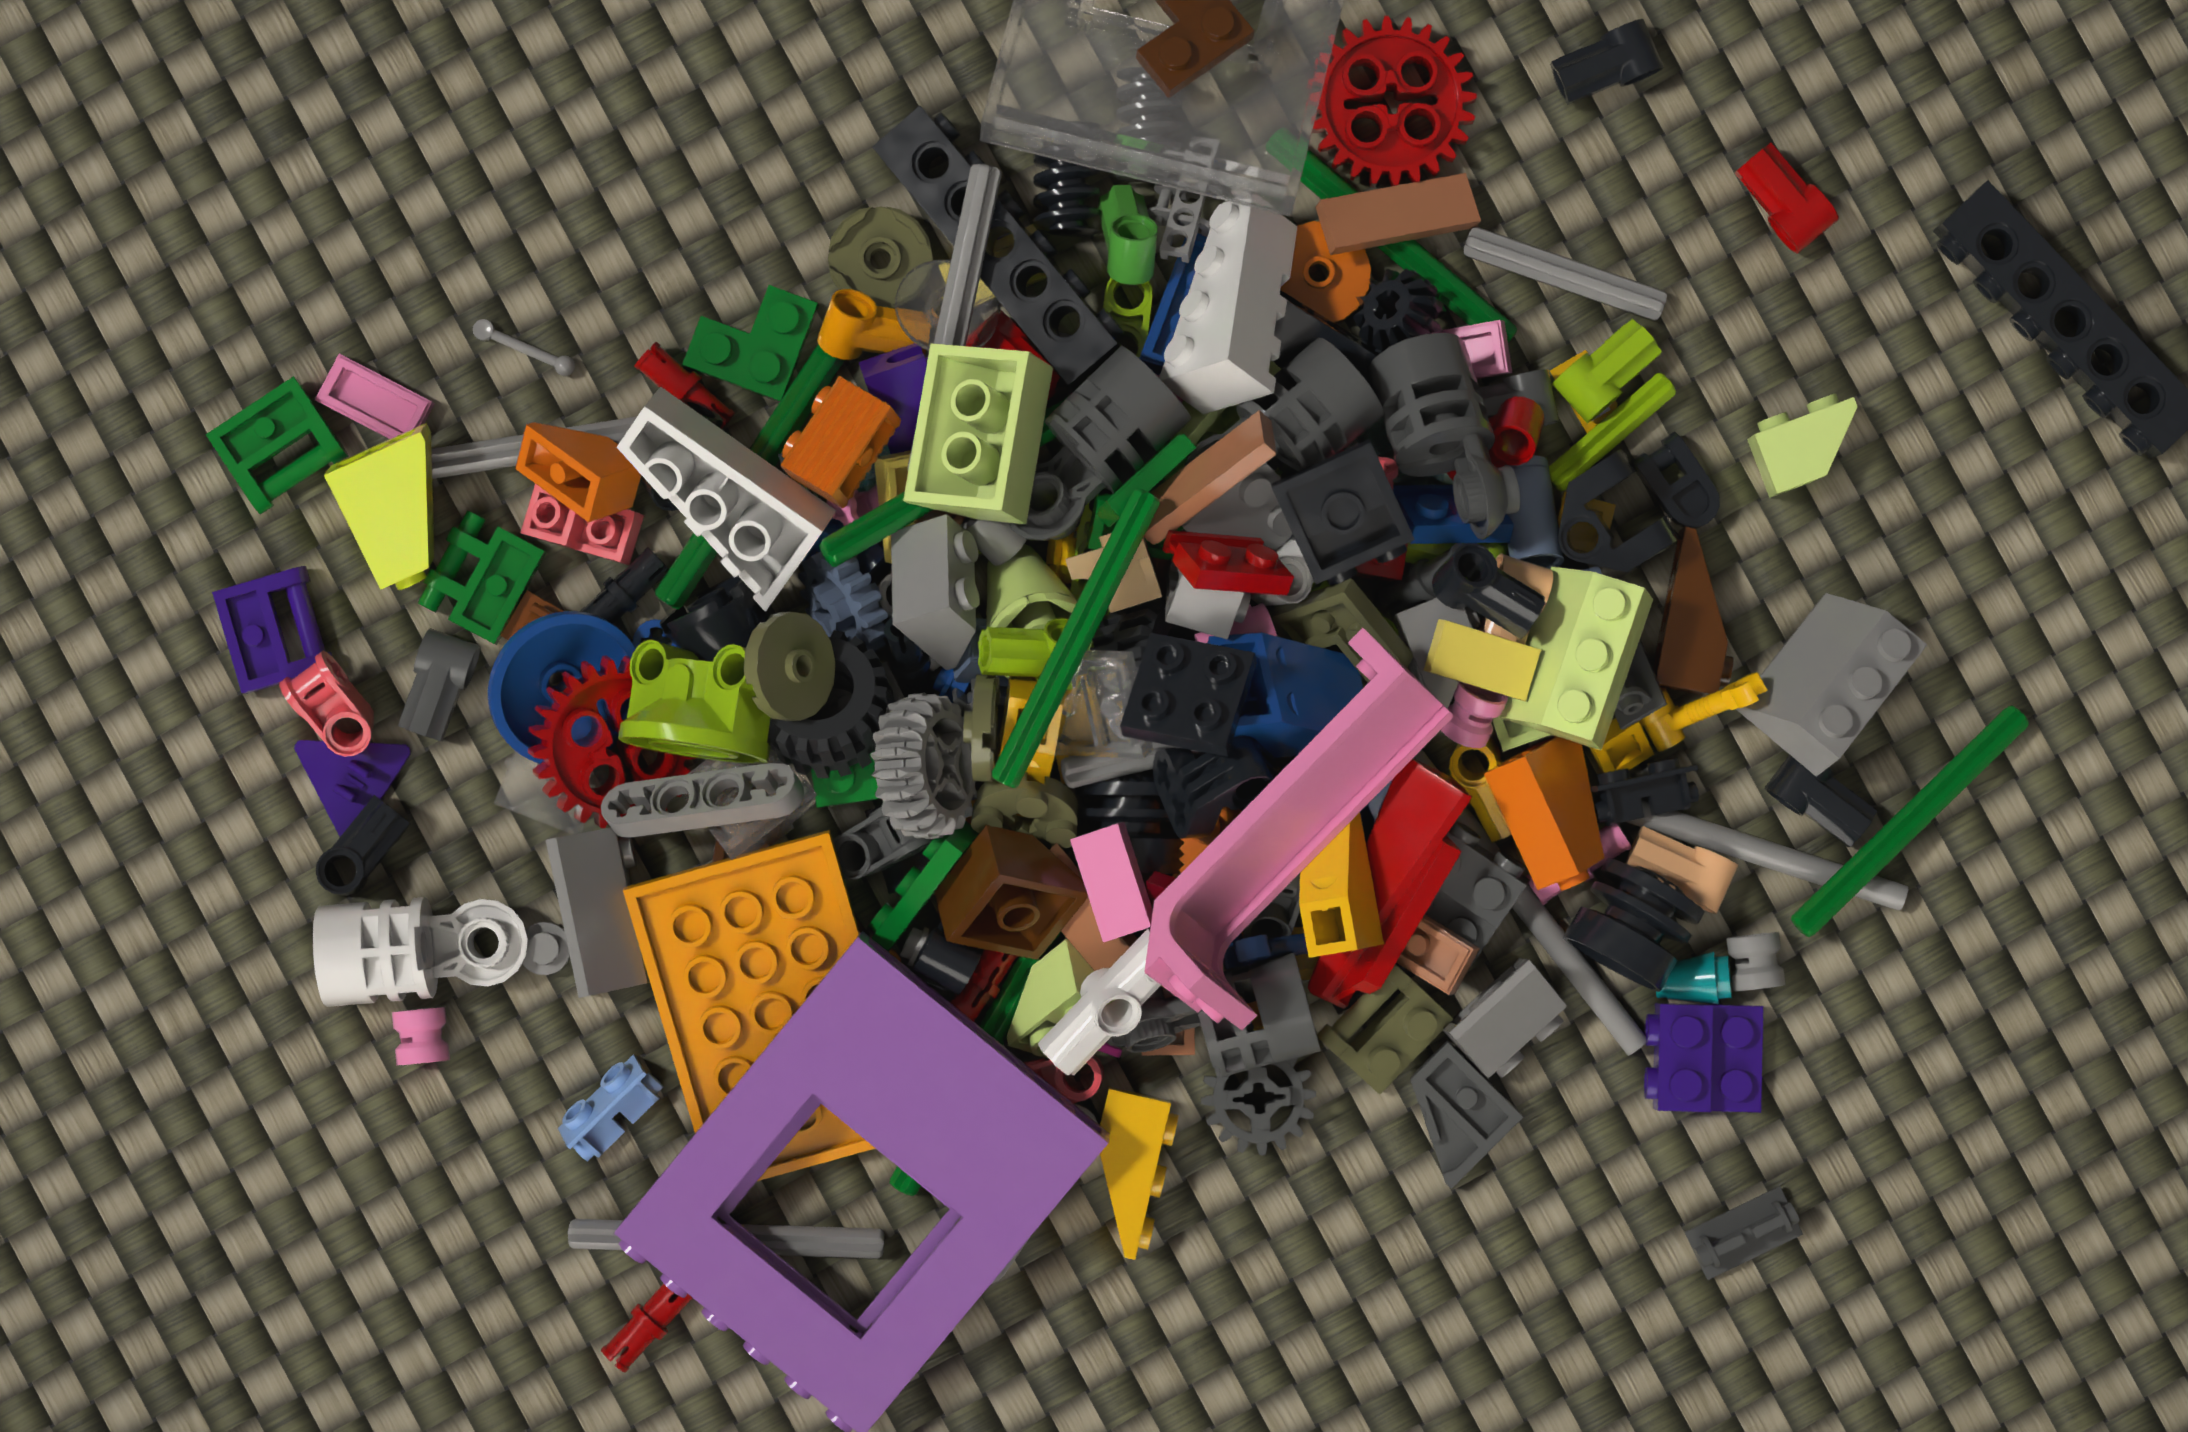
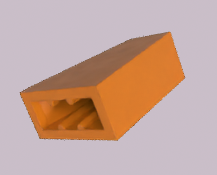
M1553 736L1530 746L1485 772L1484 776L1537 890L1558 883L1560 890L1563 891L1589 879L1590 876L1587 869L1604 859V853L1582 744Z

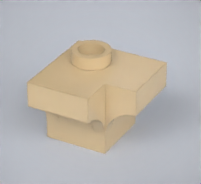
M1111 533L1099 537L1101 548L1065 559L1072 580L1089 579ZM1144 537L1109 605L1110 613L1163 596Z

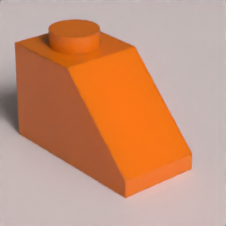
M536 422L526 424L515 469L587 522L632 508L641 474L618 450V444L607 436Z

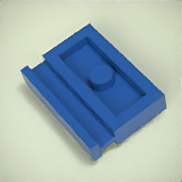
M1393 485L1394 495L1415 539L1410 544L1510 543L1514 524L1508 515H1505L1502 523L1489 537L1484 540L1476 537L1470 524H1464L1459 517L1454 501L1453 485Z

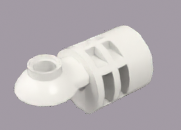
M426 897L413 898L410 906L401 907L395 899L383 900L380 908L372 909L368 902L323 905L316 909L313 921L315 975L321 1000L327 1007L375 1003L379 995H387L390 1001H403L406 993L417 992L421 999L433 998L437 991L438 978L456 976L470 985L487 987L502 983L520 968L526 957L528 942L524 924L514 910L499 901L486 899L465 903L452 914L433 916L429 900ZM484 927L493 930L499 941L497 951L489 958L481 956L474 947V937Z

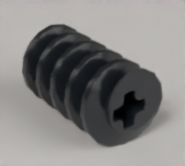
M1078 122L1050 125L1035 132L1033 142L1037 146L1044 148V150L1035 153L1033 163L1037 167L1044 169V171L1035 174L1033 184L1045 190L1033 198V205L1045 211L1033 219V226L1036 229L1052 235L1066 237L1091 236L1100 232L1098 229L1085 225L1086 219L1100 215V209L1085 204L1086 198L1100 194V188L1085 183L1086 177L1100 173V167L1085 162V157L1100 152V146L1085 141V136L1100 131L1099 125Z

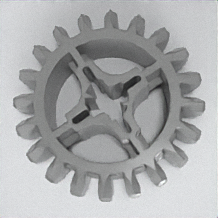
M926 693L910 694L908 697L899 698L897 702L888 704L886 714L879 716L878 724L880 731L873 733L876 748L875 752L870 754L875 762V771L871 776L876 778L878 786L875 796L883 801V816H889L893 829L901 830L904 836H914L917 839L942 838L943 835L953 834L954 830L964 827L966 817L972 816L973 808L971 801L977 798L976 781H973L971 743H964L963 741L964 717L961 716V709L958 704L951 703L947 696L926 695Z

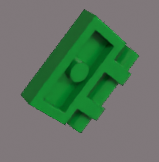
M467 510L459 527L451 528L446 538V541L450 543L435 570L430 568L426 575L427 577L423 580L427 586L418 604L436 613L445 595L457 600V603L448 620L497 645L502 637L501 634L527 591L547 552L500 527H497L488 545L476 539L486 520ZM470 553L480 558L466 586H463L454 581V578L467 554Z

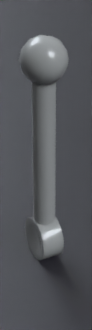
M481 319L473 325V334L480 341L485 342L492 339L555 367L556 372L561 376H569L575 369V362L571 357L566 355L554 356L497 331L488 320Z

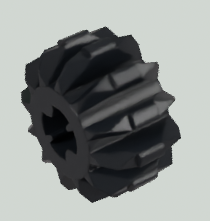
M1406 268L1399 273L1396 270L1387 269L1382 282L1369 279L1371 291L1367 296L1356 297L1359 305L1363 307L1361 311L1352 317L1356 325L1361 329L1358 336L1361 337L1365 345L1375 349V352L1378 354L1405 339L1443 332L1440 324L1435 321L1446 312L1443 303L1438 300L1441 293L1437 291L1438 289L1433 283L1427 279L1424 280L1416 271Z

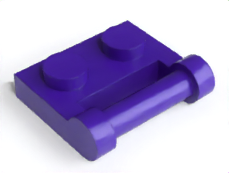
M306 566L288 569L212 592L242 694L279 685V682L286 677L294 679L316 663V655L325 651L306 586L307 583L311 582ZM286 590L305 654L304 659L294 662L290 660L271 593Z

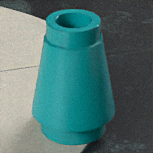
M1714 951L1677 961L1662 990L1656 992V997L1719 1004V999L1732 998L1729 956L1715 957Z

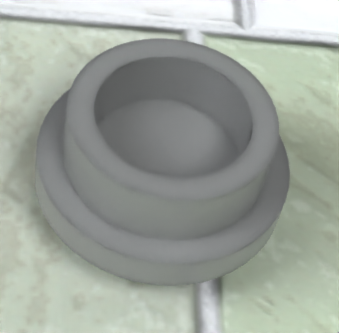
M539 922L525 930L528 938L526 957L522 962L525 968L535 974L549 975L558 972L567 964L570 955L565 931L560 926L550 922Z

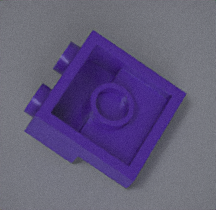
M1655 1003V1014H1647L1645 1021L1646 1046H1654V1067H1646L1644 1073L1645 1099H1653V1109L1657 1111L1761 1113L1764 1006Z

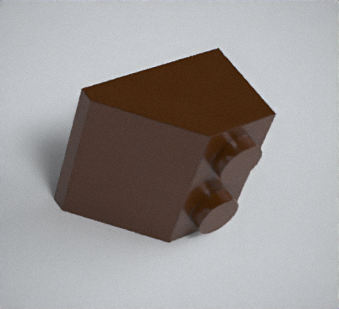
M989 825L984 827L934 892L947 942L1036 960L1039 959L1088 898L1083 880L1033 835Z

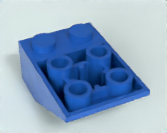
M1262 632L1229 635L1228 639L1217 636H1209L1208 644L1255 652L1257 665L1234 737L1250 736L1254 738L1274 758L1297 756L1363 689L1359 671L1343 653Z

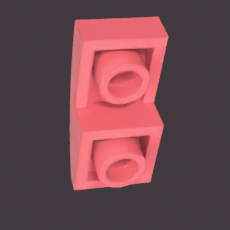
M535 484L520 533L629 566L644 515L626 509L595 521L587 522Z

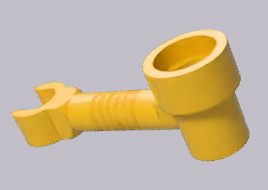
M1755 672L1727 685L1717 692L1678 707V705H1674L1666 688L1662 687L1661 690L1667 705L1639 720V722L1646 729L1657 751L1660 752L1678 744L1686 737L1682 728L1729 709L1735 710L1749 706L1759 700L1757 695L1768 690L1758 672Z

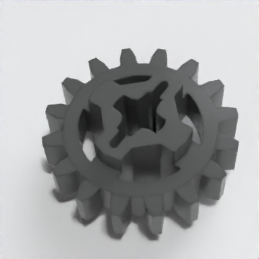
M1298 1057L1274 1064L1286 1073L1292 1085L1275 1084L1267 1076L1266 1065L1247 1071V1076L1236 1088L1224 1089L1230 1075L1223 1078L1204 1075L1203 1082L1214 1089L1213 1094L1201 1097V1104L1214 1106L1215 1112L1210 1114L1205 1120L1208 1125L1222 1123L1224 1128L1218 1137L1222 1143L1234 1135L1238 1138V1152L1243 1153L1248 1147L1249 1142L1256 1143L1259 1155H1265L1267 1142L1274 1141L1281 1150L1286 1149L1284 1135L1288 1132L1301 1138L1304 1133L1297 1124V1121L1300 1117L1313 1119L1314 1113L1303 1105L1304 1100L1316 1097V1091L1303 1088L1302 1082L1307 1080L1312 1074L1309 1069L1294 1070L1293 1066ZM1257 1082L1262 1083L1263 1089L1267 1092H1273L1274 1095L1284 1094L1282 1097H1273V1100L1265 1101L1263 1105L1264 1110L1259 1112L1255 1111L1250 1102H1244L1242 1099L1233 1100L1234 1097H1244V1094L1251 1093L1253 1091V1084ZM1293 1105L1286 1120L1275 1129L1270 1130V1118L1281 1106ZM1224 1109H1240L1250 1118L1251 1132L1235 1125L1229 1119Z

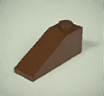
M1684 527L1678 532L1680 538L1676 542L1652 668L1661 688L1665 687L1666 689L1707 696L1719 691L1720 687L1729 685L1734 658L1726 656L1728 641L1697 530Z

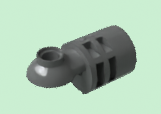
M1450 333L1424 334L1398 342L1376 356L1368 367V375L1373 391L1384 410L1382 418L1384 419L1387 436L1392 445L1398 469L1406 475L1417 477L1439 475L1456 470L1453 481V495L1459 517L1464 524H1470L1472 531L1478 539H1486L1499 527L1505 515L1514 514L1519 511L1520 491L1517 477L1511 466L1496 467L1491 461L1489 450L1495 443V435L1487 417V410L1479 392V385L1465 342L1457 335Z
M1317 338L1274 375L1276 383L1273 394L1238 404L1236 411L1240 420L1223 434L1212 435L1198 443L1196 448L1187 456L1184 466L1260 410L1272 421L1277 452L1266 463L1274 471L1279 468L1286 476H1289L1341 452L1382 418L1384 410L1378 397L1354 365L1334 345L1323 338Z
M1120 346L1044 420L1048 429L1064 447L1050 461L1036 465L1027 524H1008L1014 532L1029 540L1046 541L1066 538L1079 526L1085 506L1104 488L1113 494L1120 489L1192 419L1190 414L1172 391L1147 365L1130 350Z
M1294 953L1247 965L1248 967L1239 970L1223 972L1226 980L1246 1003L1257 1001L1264 1029L1254 1031L1251 1021L1243 1030H1240L1225 1017L1219 1023H1216L1203 1010L1197 1013L1176 996L1165 999L1163 988L1160 986L1141 1005L1142 1015L1137 1026L1128 1034L1119 1037L1112 1036L1106 1042L1110 1046L1127 1047L1128 1051L1134 1053L1147 1052L1173 1043L1177 1038L1176 1034L1181 1031L1201 1026L1217 1078L1227 1077L1231 1074L1257 1069L1261 1066L1321 1051Z

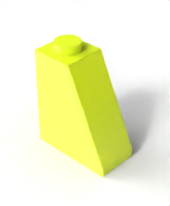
M427 423L331 465L324 474L380 590L392 584H395L398 590H402L422 581L427 577L424 570L430 567L434 559L431 431Z

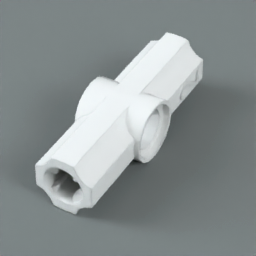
M1149 928L1110 968L1096 970L1085 978L1080 990L1081 999L1038 1042L1041 1051L1058 1069L1068 1076L1070 1074L1075 1075L1112 1036L1119 1037L1132 1031L1141 1019V1005L1161 986L1144 973L1150 935Z

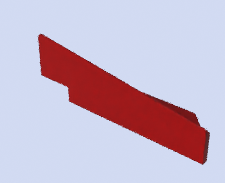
M1413 758L1392 779L1366 842L1384 944L1320 956L1308 984V990L1314 996L1344 1009L1348 1006L1355 991L1358 990L1371 994L1381 989L1462 852L1446 834L1466 808L1472 796L1453 777Z

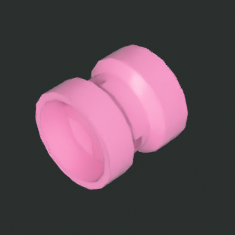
M1459 682L1453 695L1455 701L1448 706V710L1454 717L1441 731L1448 738L1463 746L1482 748L1486 746L1493 732L1491 722L1493 718L1501 715L1508 696Z
M445 1007L392 1012L393 1029L399 1033V1038L401 1039V1043L395 1049L396 1065L450 1060L449 1045L441 1037L442 1028L446 1024Z

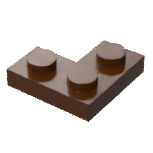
M1155 0L1174 24L1139 48L1136 59L1164 94L1170 98L1253 40L1255 30L1230 0Z

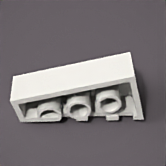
M1254 193L1223 202L1213 212L1209 221L1211 228L1203 251L1197 257L1194 265L1195 274L1188 295L1184 298L1179 308L1180 318L1173 339L1167 345L1164 352L1165 362L1159 379L1174 394L1203 415L1273 394L1275 390L1276 378L1269 373L1270 361L1278 359L1280 354L1281 340L1274 336L1276 321L1284 317L1286 312L1287 300L1280 295V289L1291 276L1297 226Z
M662 387L647 402L617 446L618 450L663 499L669 498L686 517L684 523L697 537L702 535L722 557L720 562L734 578L739 576L755 594L753 599L765 612L836 512L834 508Z

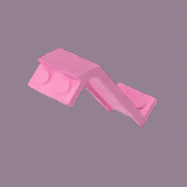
M1364 628L1348 644L1363 658L1356 667L1370 682L1154 900L1144 973L1197 1013L1203 1010L1216 1023H1219L1225 1017L1240 1030H1243L1257 1016L1224 976L1223 959L1232 941L1454 717L1401 662Z

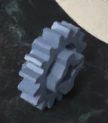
M820 551L803 561L801 564L804 571L798 574V578L806 586L805 589L800 591V595L809 601V607L805 609L806 614L822 625L828 637H831L833 630L845 632L848 642L854 636L865 642L867 650L873 649L876 652L885 647L886 643L883 639L886 637L884 633L885 624L882 620L888 618V613L879 607L878 601L882 600L880 590L875 582L870 583L871 575L869 572L862 574L859 571L858 559L854 557L837 567H832Z

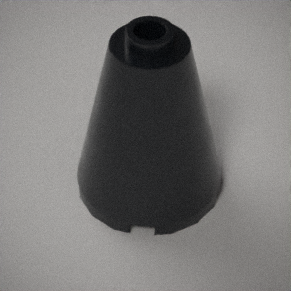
M736 576L735 578L730 577L696 595L698 599L687 607L689 613L682 606V608L675 609L669 613L659 624L665 635L678 648L693 652L699 660L713 662L719 650L726 645L735 644L746 648L752 631L760 622H767L769 618L767 612L753 599L755 595L739 576Z

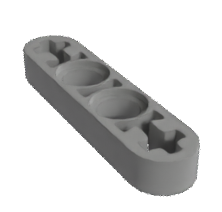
M773 762L620 784L611 789L603 798L601 814L616 834L621 837L631 838L783 817L799 807L805 793L803 784L790 766L784 763ZM779 784H785V786L778 787ZM731 787L739 788L737 797L730 804L725 806L715 805L716 799L722 791ZM681 794L689 795L688 803L680 811L674 813L666 812L667 804L675 796Z

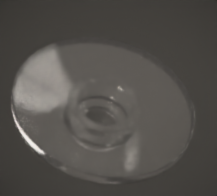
M933 260L916 266L902 279L896 293L895 312L901 328L914 343L928 351L930 343L934 344L939 316L936 313L941 311L951 260ZM981 279L978 284L966 346L969 347L984 346L995 333L1000 319V303Z

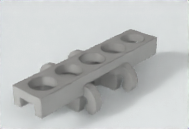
M1192 137L1179 182L1159 180L1155 183L1154 190L1160 196L1157 206L1151 207L1147 211L1149 218L1154 220L1157 225L1166 226L1159 249L1161 259L1168 260V256L1181 257L1182 262L1189 263L1198 229L1202 230L1201 234L1203 236H1208L1211 228L1209 221L1200 216L1207 191L1212 193L1211 197L1215 200H1219L1223 192L1222 187L1212 181L1221 152L1220 141ZM1199 148L1211 150L1210 158L1197 160ZM1193 170H1203L1205 172L1204 179L1191 178ZM1170 198L1174 199L1171 209H1168ZM1189 198L1199 199L1198 201L1192 204H1187L1181 201H1188ZM1180 213H1189L1192 216L1182 215ZM1174 235H1184L1187 238L1185 245L1176 248L1172 247Z

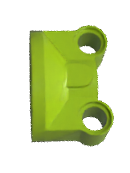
M647 640L638 645L630 660V674L632 677L631 696L627 719L620 724L618 739L633 746L691 758L740 764L768 763L770 746L767 743L771 718L758 709L752 697H757L753 690V685L746 684L744 675L746 648L735 644L726 645L719 650L713 662L699 660L691 651L654 640Z

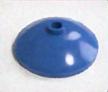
M556 612L528 623L518 630L503 646L490 673L488 704L492 720L498 732L520 755L541 764L544 762L543 759L534 758L528 754V748L541 744V739L528 731L529 727L544 725L546 719L535 710L536 705L551 707L554 703V700L546 691L548 686L561 692L567 688L564 680L558 685L550 686V677L556 672L566 671L579 679L582 677L581 662L587 661L596 671H600L602 656L606 655L613 659L618 669L623 657H632L636 648L630 639L614 624L587 612ZM630 697L621 705L620 714L622 720L627 719ZM600 699L597 701V708L611 732L613 743L606 747L611 750L617 745L619 733L609 726L605 712V701ZM590 716L580 717L574 722L571 729L573 740L582 739L588 735L592 726Z

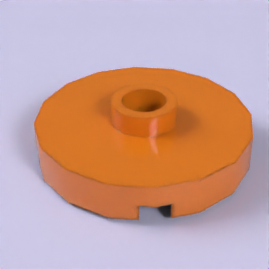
M1311 221L1298 225L1291 276L1281 286L1280 290L1335 324L1343 322L1360 307L1356 297L1365 296L1369 290L1371 266L1366 249L1330 255L1320 221ZM1315 264L1325 266L1329 273L1328 278L1323 282L1312 280L1309 276L1310 267Z

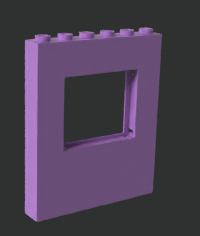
M862 931L626 1216L614 1234L621 1239L619 1246L629 1257L641 1264H644L647 1260L663 1274L660 1279L672 1292L683 1298L689 1294L704 1307L701 1311L711 1324L722 1331H727L730 1328L744 1339V1349L755 1360L764 1365H768L771 1361L787 1375L784 1378L785 1382L793 1391L805 1399L813 1396L828 1408L825 1412L827 1417L837 1427L845 1432H851L853 1429L856 1432H868L1107 1146L1110 1133ZM820 1104L825 1106L949 1208L858 1319L849 1314L729 1215ZM717 1216H719L726 1223L722 1224L721 1222H719L717 1220ZM850 1324L858 1330L857 1333L850 1329Z

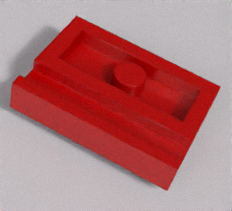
M1168 530L1162 547L1165 553L1174 554L1172 562L1194 589L1288 596L1294 579L1291 572L1278 558V554L1271 548L1263 545L1264 541L1262 538Z

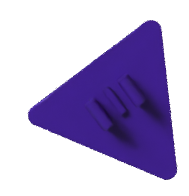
M299 740L294 746V750L339 837H341L374 795L381 800L383 799L411 755L410 747L405 744L369 743L363 752L355 756L346 757L332 752L324 741Z

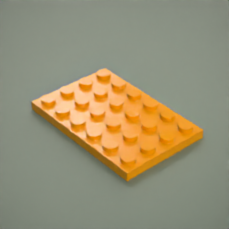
M830 830L624 887L623 889L695 1133L860 934ZM820 1104L757 1181L872 1150L875 1147L825 1106Z

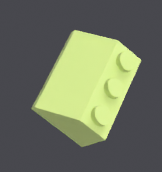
M930 343L903 501L977 520L1027 524L1053 367L1029 351Z
M1551 566L1553 571L1551 592L1544 609L1530 628L1525 644L1541 650L1527 699L1522 701L1508 697L1507 703L1499 717L1602 750L1653 598L1645 587L1596 572Z

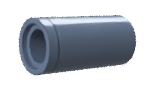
M1533 455L1527 463L1508 465L1511 466L1517 477L1520 491V509L1517 513L1508 514L1514 527L1510 543L1507 544L1510 557L1551 569V566L1559 567L1564 562V556L1558 543L1559 526L1548 460L1544 457Z

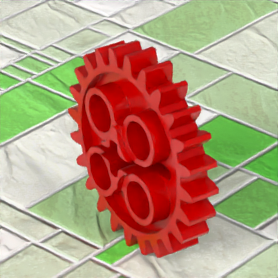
M1389 15L1384 16L1380 31H1374L1370 22L1365 19L1361 24L1362 36L1359 38L1347 28L1343 30L1342 39L1345 45L1343 49L1330 42L1326 45L1325 51L1332 60L1331 63L1320 60L1315 61L1313 69L1324 79L1310 80L1307 83L1306 89L1318 95L1319 99L1307 102L1305 104V111L1312 114H1320V118L1309 125V133L1325 132L1326 137L1319 144L1318 151L1325 152L1333 148L1337 151L1332 163L1334 169L1340 167L1346 161L1351 163L1350 180L1354 181L1364 170L1370 172L1369 182L1372 188H1375L1381 175H1388L1391 186L1399 185L1401 174H1407L1412 183L1420 182V169L1422 167L1434 177L1439 174L1440 168L1436 159L1438 156L1451 163L1455 160L1456 154L1449 145L1450 142L1461 145L1466 144L1469 137L1458 128V125H1471L1475 121V115L1462 109L1463 106L1470 105L1477 99L1476 93L1462 91V87L1472 80L1473 73L1456 72L1455 68L1461 63L1464 55L1461 52L1449 57L1446 56L1444 51L1450 40L1448 36L1440 39L1435 44L1429 41L1432 25L1427 24L1417 35L1412 33L1410 17H1406L1400 30H1393ZM1411 63L1420 64L1428 71L1430 80L1424 86H1410L1402 78V68ZM1366 66L1376 74L1377 84L1371 89H1358L1350 82L1348 73L1355 67ZM1387 91L1393 92L1394 98L1397 101L1414 100L1424 96H1435L1438 100L1435 105L1402 103L1399 104L1395 114H1389L1387 106L1383 104L1363 106L1357 109H1346L1344 107V102L1347 100L1369 103L1380 102ZM1410 116H1423L1432 125V135L1422 140L1414 139L1405 131L1404 121ZM1361 118L1371 119L1379 126L1380 136L1372 142H1361L1353 135L1351 125Z
M607 655L602 656L600 671H596L590 663L583 661L581 662L582 677L579 679L566 671L563 672L562 676L567 688L561 692L548 686L546 691L554 700V703L551 707L536 705L535 710L546 719L544 725L530 726L528 730L541 739V744L528 748V754L534 758L544 760V762L532 770L533 775L539 779L551 778L542 788L543 793L549 798L561 794L556 806L564 813L575 807L574 818L581 823H585L594 812L595 824L604 829L608 823L601 814L603 798L611 789L617 785L624 784L625 776L618 755L606 748L613 743V738L605 720L599 713L597 701L604 699L609 726L619 733L620 724L624 721L620 714L621 705L631 696L632 677L630 674L631 657L629 656L623 657L618 669L613 659ZM590 716L592 726L588 735L582 739L573 740L571 729L574 722L580 717ZM617 740V748L625 765L630 770L632 782L693 774L683 765L685 759L695 758L658 752L653 764L645 768H639L638 756L643 748ZM599 765H608L609 777L605 784L597 788H591L589 777L593 769Z

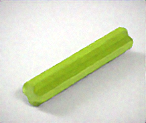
M1656 373L1549 466L1552 485L1560 492L1566 490L1570 481L1589 470L1676 394V389L1672 382L1662 373Z

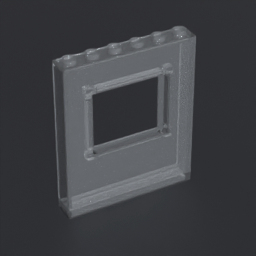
M1013 0L981 121L980 141L1291 217L1344 0H1265L1254 45L1245 44L1170 98L1164 94L1138 62L1136 54L1139 48L1171 26L1094 8L1095 0ZM1083 13L1092 15V21L1084 20ZM1248 55L1259 56L1258 61L1249 60Z

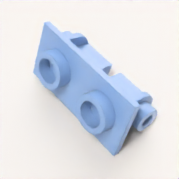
M634 1054L625 1063L619 1062L612 1066L603 1076L600 1082L601 1086L586 1101L582 1099L573 1104L565 1113L562 1124L558 1127L566 1146L569 1149L573 1147L587 1162L594 1155L599 1158L625 1132L624 1128L613 1119L618 1112H621L634 1124L660 1099L657 1093L663 1088V1085L650 1072L646 1074Z

